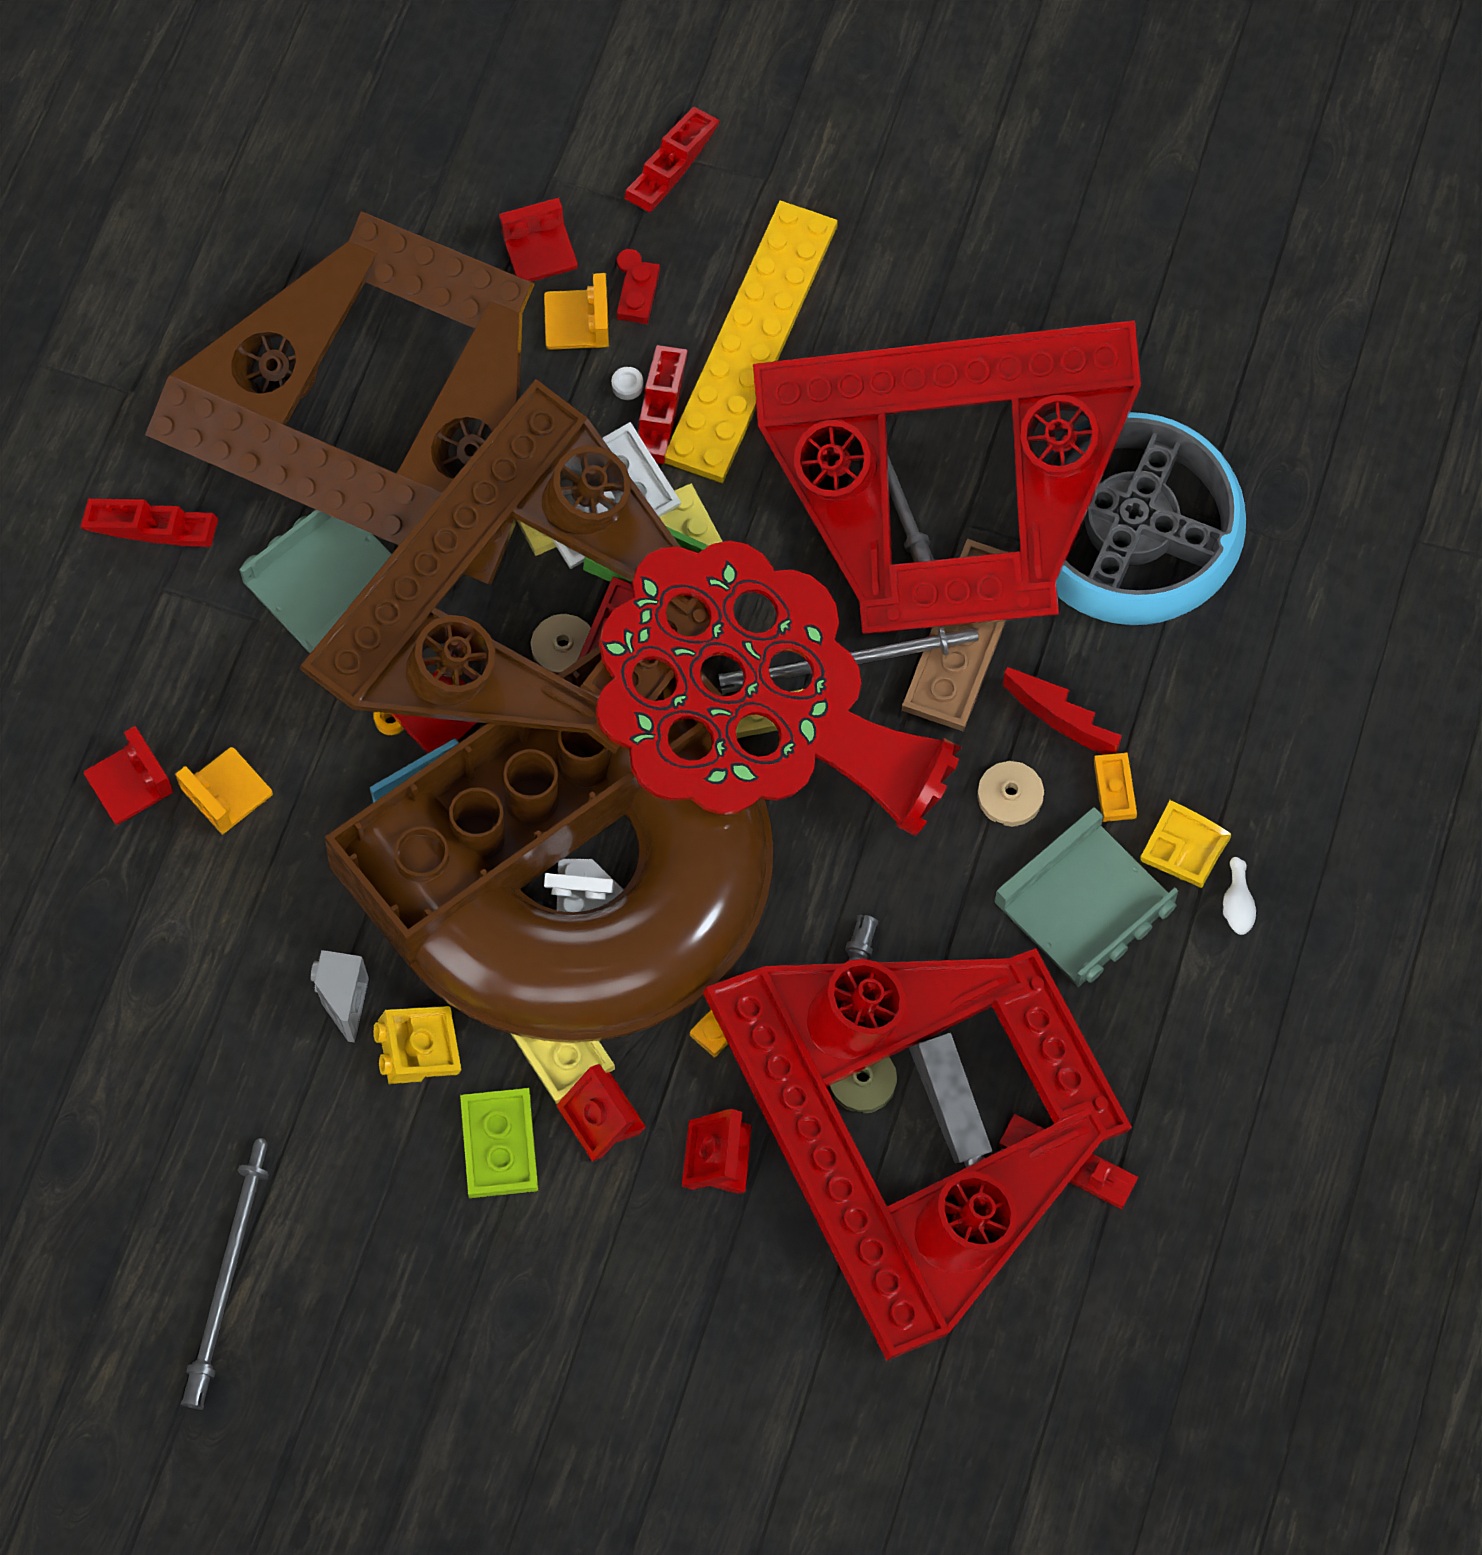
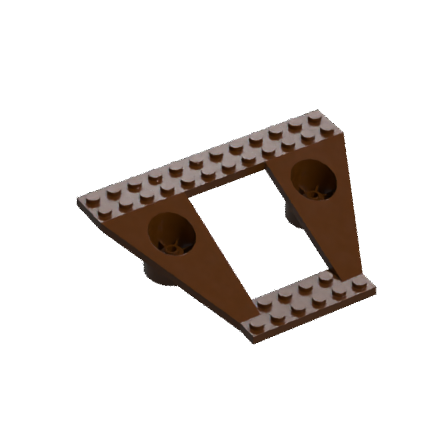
M361 211L350 240L168 376L145 435L400 545L456 477L457 474L451 464L460 460L466 465L475 454L473 453L474 448L476 447L478 450L484 443L485 439L483 438L488 426L493 432L520 399L522 313L534 283ZM365 282L475 328L397 473L286 425L300 399L309 393L316 382L318 367ZM283 336L284 338L279 350L273 349L270 338ZM264 343L267 352L262 357L255 355L259 347ZM291 343L295 350V355L289 357L286 355V351ZM253 359L259 360V371L253 373ZM260 376L267 379L262 391L254 381V379ZM279 381L281 387L270 392L274 382ZM483 421L478 434H471L467 422ZM462 427L465 437L460 442L451 439L457 429ZM450 443L457 445V456L449 459L448 450ZM509 516L463 574L486 584H492L515 528V518Z
M535 379L300 666V670L353 710L588 733L615 754L621 745L612 742L601 731L596 719V702L602 689L613 680L602 663V659L579 688L491 639L490 635L479 623L465 616L448 615L436 608L509 516L630 581L633 580L637 566L647 554L662 547H680L629 476L626 465L610 450L589 419ZM569 479L573 482V485L560 487V482ZM611 491L615 497V503L606 497L604 492ZM572 494L573 499L576 501L573 506L564 495ZM601 503L609 510L597 514L595 506ZM578 505L588 507L589 513L577 509ZM679 596L671 600L667 605V621L677 633L684 636H697L708 628L710 621L708 610L697 598ZM428 647L437 652L435 657L422 658V652ZM650 659L644 660L635 666L632 680L639 694L646 699L656 701L675 675L664 662ZM469 661L479 662L480 674L468 666ZM427 665L436 666L439 673L435 678L426 669ZM464 673L474 681L460 686L458 676ZM442 675L450 677L453 680V685H447L439 681Z

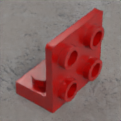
M559 197L499 214L501 234L517 277L532 282L578 268V263L564 225L563 208Z
M436 670V671L432 674L434 678H435V677L437 676V674L439 673L438 670ZM442 675L439 681L447 685H453V680L450 677ZM459 677L460 686L465 685L466 683ZM391 714L427 754L455 738L458 741L477 723Z
M136 726L124 732L128 744L123 746L122 750L84 771L86 779L116 825L174 793L167 775Z

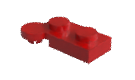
M625 249L617 256L618 268L626 273L617 310V319L648 324L659 278L660 264L642 262L640 253L633 249Z

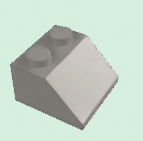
M321 950L320 959L313 962L311 970V981L315 983V992H318L322 1005L347 1041L355 1043L369 980L361 956Z

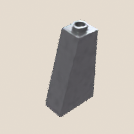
M951 1033L909 1047L954 1163L964 1161L965 1166L969 1167L985 1159L983 1154L992 1152Z

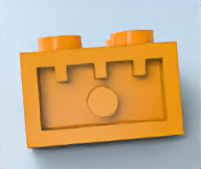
M606 273L593 274V286H587V290L545 292L546 348L548 350L609 347Z
M233 747L227 749L194 775L186 766L175 774L181 790L222 835L273 795L272 789Z

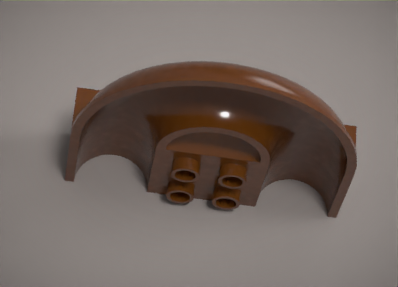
M599 646L559 673L558 676L580 688L602 659ZM700 670L701 680L705 687L713 694L722 696ZM675 676L656 701L664 700L674 693L676 687ZM690 718L680 719L669 728V745L680 758L689 761L699 760L710 752L712 745L711 735L707 728L699 721ZM489 723L325 836L330 869L409 967L432 991L467 1016L490 1027L521 1037L556 1042L600 1041L626 1036L653 1027L676 1016L699 1001L704 996L703 991L707 986L719 983L735 966L746 950L760 923L768 899L772 878L773 840L765 799H759L751 807L738 814L727 815L706 811L691 799L668 801L653 796L640 786L631 771L630 749L620 746L614 754L588 733ZM623 815H626L630 820L639 843L638 864L629 884L613 900L587 911L563 912L536 903L520 890Z

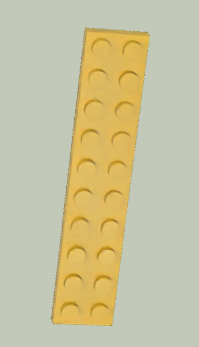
M779 201L668 445L665 459L666 464L720 483L724 482L757 408L753 364L778 361L835 233L838 220Z

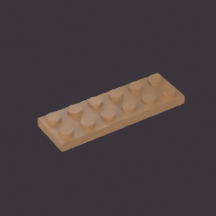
M967 539L960 558L1008 552ZM1006 620L944 626L945 634L977 628L979 641L949 646V655L946 656L943 654L942 648L923 651L902 704V711L964 732ZM933 627L929 637L939 635V627Z

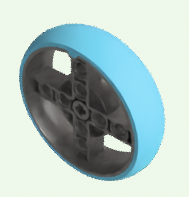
M1130 412L1114 449H1143L1145 453L1136 472L1115 474L1099 483L1083 519L1092 544L1100 552L1089 577L1080 573L1065 561L1056 584L1057 595L1062 601L1090 617L1116 624L1147 625L1164 622L1186 614L1202 605L1221 588L1232 573L1243 548L1246 534V512L1242 490L1234 472L1222 454L1206 438L1175 420L1148 413ZM1089 421L1075 426L1076 431L1092 430ZM1067 433L1062 434L1057 438V441H1062L1063 436L1067 435ZM1092 435L1077 436L1075 445L1083 452H1086L1091 443ZM1073 448L1064 452L1065 465L1077 461L1082 455ZM1052 450L1043 462L1049 465L1061 466L1060 453ZM1175 461L1192 471L1208 488L1219 510L1221 530L1181 515L1178 501L1172 490L1166 485ZM1151 463H1159V464L1162 465L1163 467H1161V468H1155V467L1151 466L1150 464H1151ZM1139 489H1146V490L1150 491L1151 493H1150V494H1142V493H1140L1138 490H1139ZM1097 504H1105V505H1107L1109 508H1108V509H1100V508L1097 507L1096 505H1097ZM1130 515L1136 516V519H1130ZM1164 527L1168 529L1169 532L1163 533L1158 531L1156 528ZM1187 539H1195L1200 544H1190L1187 542ZM1123 542L1127 545V547L1121 548L1116 546L1114 543ZM1164 553L1203 567L1191 577L1168 587L1140 591L1119 589L1129 565L1151 562ZM1106 568L1115 571V574L1109 575L1102 570Z

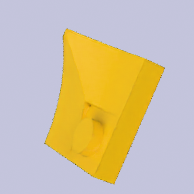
M1170 800L1141 855V861L1202 888L1217 859L1229 842L1231 833L1200 814Z

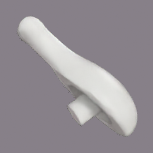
M1233 857L1230 860L1232 884L1223 898V915L1237 934L1244 935L1251 930L1255 923L1256 907L1246 884V862L1238 857Z

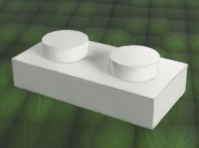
M545 873L544 887L552 888L551 895L572 896V890L586 891L585 898L605 900L606 893H614L615 881L613 879Z

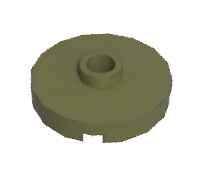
M890 1057L829 1086L835 1101L846 1110L872 1113L883 1108L893 1097L897 1084L896 1068ZM865 1073L869 1076V1080L861 1082L857 1079V1075Z

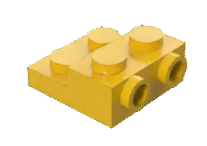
M450 1006L385 1010L378 1019V1022H375L373 1030L376 1043H382L383 1054L379 1057V1069L382 1075H387L388 1084L421 1082L425 1077L458 1075L461 1071Z

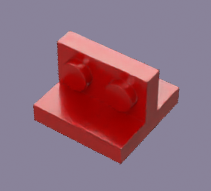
M600 1064L591 1066L556 1105L592 1161L602 1158L616 1142L640 1135L646 1128L611 1073H606Z
M728 1109L689 1120L682 1187L694 1190L712 1186L734 1194L745 1192L752 1125L741 1122V1111Z

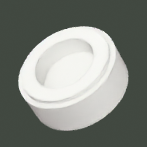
M622 367L615 371L612 376V390L620 399L631 400L641 394L643 390V377L637 369Z

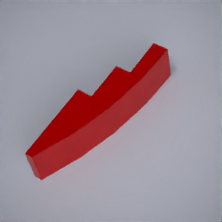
M693 107L662 138L660 148L645 162L642 174L626 189L624 199L651 213L690 167L718 127L720 120Z
M659 345L656 346L645 388V399L639 419L638 435L655 462L665 464L688 350Z
M88 499L80 527L86 531L144 542L211 547L218 518L214 513L184 512L179 506H150L145 499Z
M1007 667L1003 686L1029 711L1053 729L1082 746L1103 755L1117 754L1122 735L1093 725L1095 712L1068 703V689Z

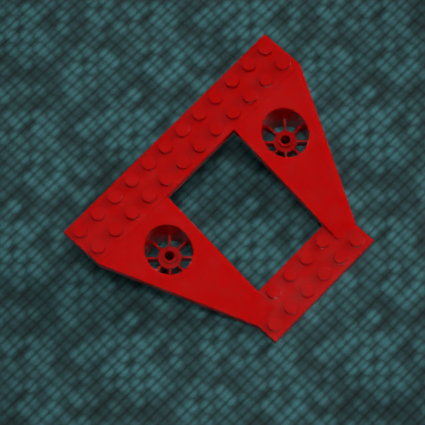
M1135 320L753 364L758 427L859 599L862 634L1059 615L1057 579L1141 388ZM1012 401L1020 552L892 565L886 415ZM1061 410L1076 412L1069 422L1061 419ZM1056 412L1057 419L1049 423L1044 420L1046 416ZM1083 415L1090 422L1092 430L1076 431L1073 424ZM1039 422L1043 423L1046 426L1045 435L1033 436V432ZM1059 431L1067 433V435L1063 436L1062 441H1057L1055 438ZM1092 435L1091 443L1086 452H1083L1075 445L1077 436ZM835 436H850L843 446L836 445ZM827 438H830L831 444H826L823 447L819 446ZM855 439L861 442L864 455L850 456V453L847 451ZM1045 440L1048 447L1037 458L1032 448V441ZM818 448V460H810L814 450ZM1073 448L1082 455L1077 461L1065 465L1064 452ZM1052 450L1060 453L1061 466L1049 465L1043 461ZM833 456H840V459L835 461V465L832 466L830 464L831 458ZM864 460L863 468L857 477L849 470L851 461ZM820 465L822 472L812 481L809 466ZM848 473L855 479L850 485L840 489V476ZM826 475L834 477L835 490H825L817 486Z
M1036 948L1006 959L876 962L867 959L847 961L844 964L763 966L707 986L703 991L887 1361L943 1338L951 1332L1101 1142L1124 1134L1132 1128ZM847 988L849 993L841 989ZM836 999L843 1002L841 1008H838ZM993 1007L1054 1125L887 1207L827 1087ZM873 1016L884 1020L883 1027H878ZM858 1023H865L867 1028L858 1026ZM955 1198L959 1206L946 1201ZM946 1213L952 1215L951 1223H948ZM955 1228L957 1232L962 1235V1237L956 1234V1232L953 1229ZM984 1229L993 1233L992 1243L989 1242ZM969 1237H976L979 1244L968 1242Z

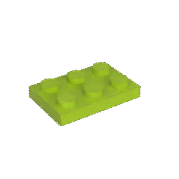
M529 1088L460 1095L469 1198L538 1191Z

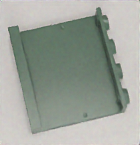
M315 510L310 515L299 518L294 523L293 528L283 536L279 535L272 539L268 547L261 553L249 557L239 570L243 583L302 646L311 653L392 554L373 534L319 510Z
M1095 807L996 891L995 903L1077 987L1086 980L1091 983L1098 978L1104 970L1102 966L1110 959L1114 962L1117 961L1128 950L1126 945L1134 938L1141 940L1152 929L1151 923L1159 916L1162 919L1166 918L1177 906L1175 901L1178 890L1174 888L1168 893L1101 826L1103 815Z

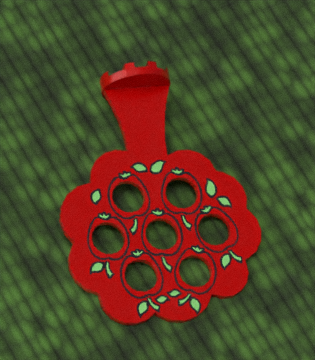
M735 541L714 543L699 553L677 546L662 547L647 554L634 573L631 584L633 599L616 607L602 626L599 640L602 663L613 680L602 689L596 702V719L601 731L612 742L630 749L631 771L640 786L653 796L668 801L691 799L702 809L719 815L738 814L751 807L759 799L777 801L792 797L807 784L814 770L816 757L838 770L865 790L896 821V827L916 836L927 823L922 817L944 794L947 785L942 782L956 769L959 758L954 755L962 747L946 738L938 740L895 731L869 722L848 711L858 699L861 687L860 671L851 653L835 641L839 625L836 603L827 588L811 575L795 570L774 571L772 565L761 552L748 544ZM755 592L768 598L776 611L774 626L763 633H753L741 627L735 619L733 611L735 600L739 596ZM679 596H691L701 601L709 613L710 621L706 631L697 636H684L677 633L667 621L666 609L669 602ZM791 651L805 658L811 667L812 678L810 685L800 692H788L775 685L769 672V664L774 655L780 652ZM716 655H723L737 662L743 671L744 677L741 690L732 696H719L710 692L703 684L700 674L702 663L706 659ZM655 659L668 665L676 679L674 693L670 697L658 701L646 699L639 694L632 680L633 670L638 663L644 660ZM749 715H760L773 722L778 730L780 739L776 751L768 756L757 757L743 750L736 736L739 721ZM690 718L699 721L707 728L712 741L711 749L707 756L699 760L689 761L680 758L673 752L668 742V732L674 722Z

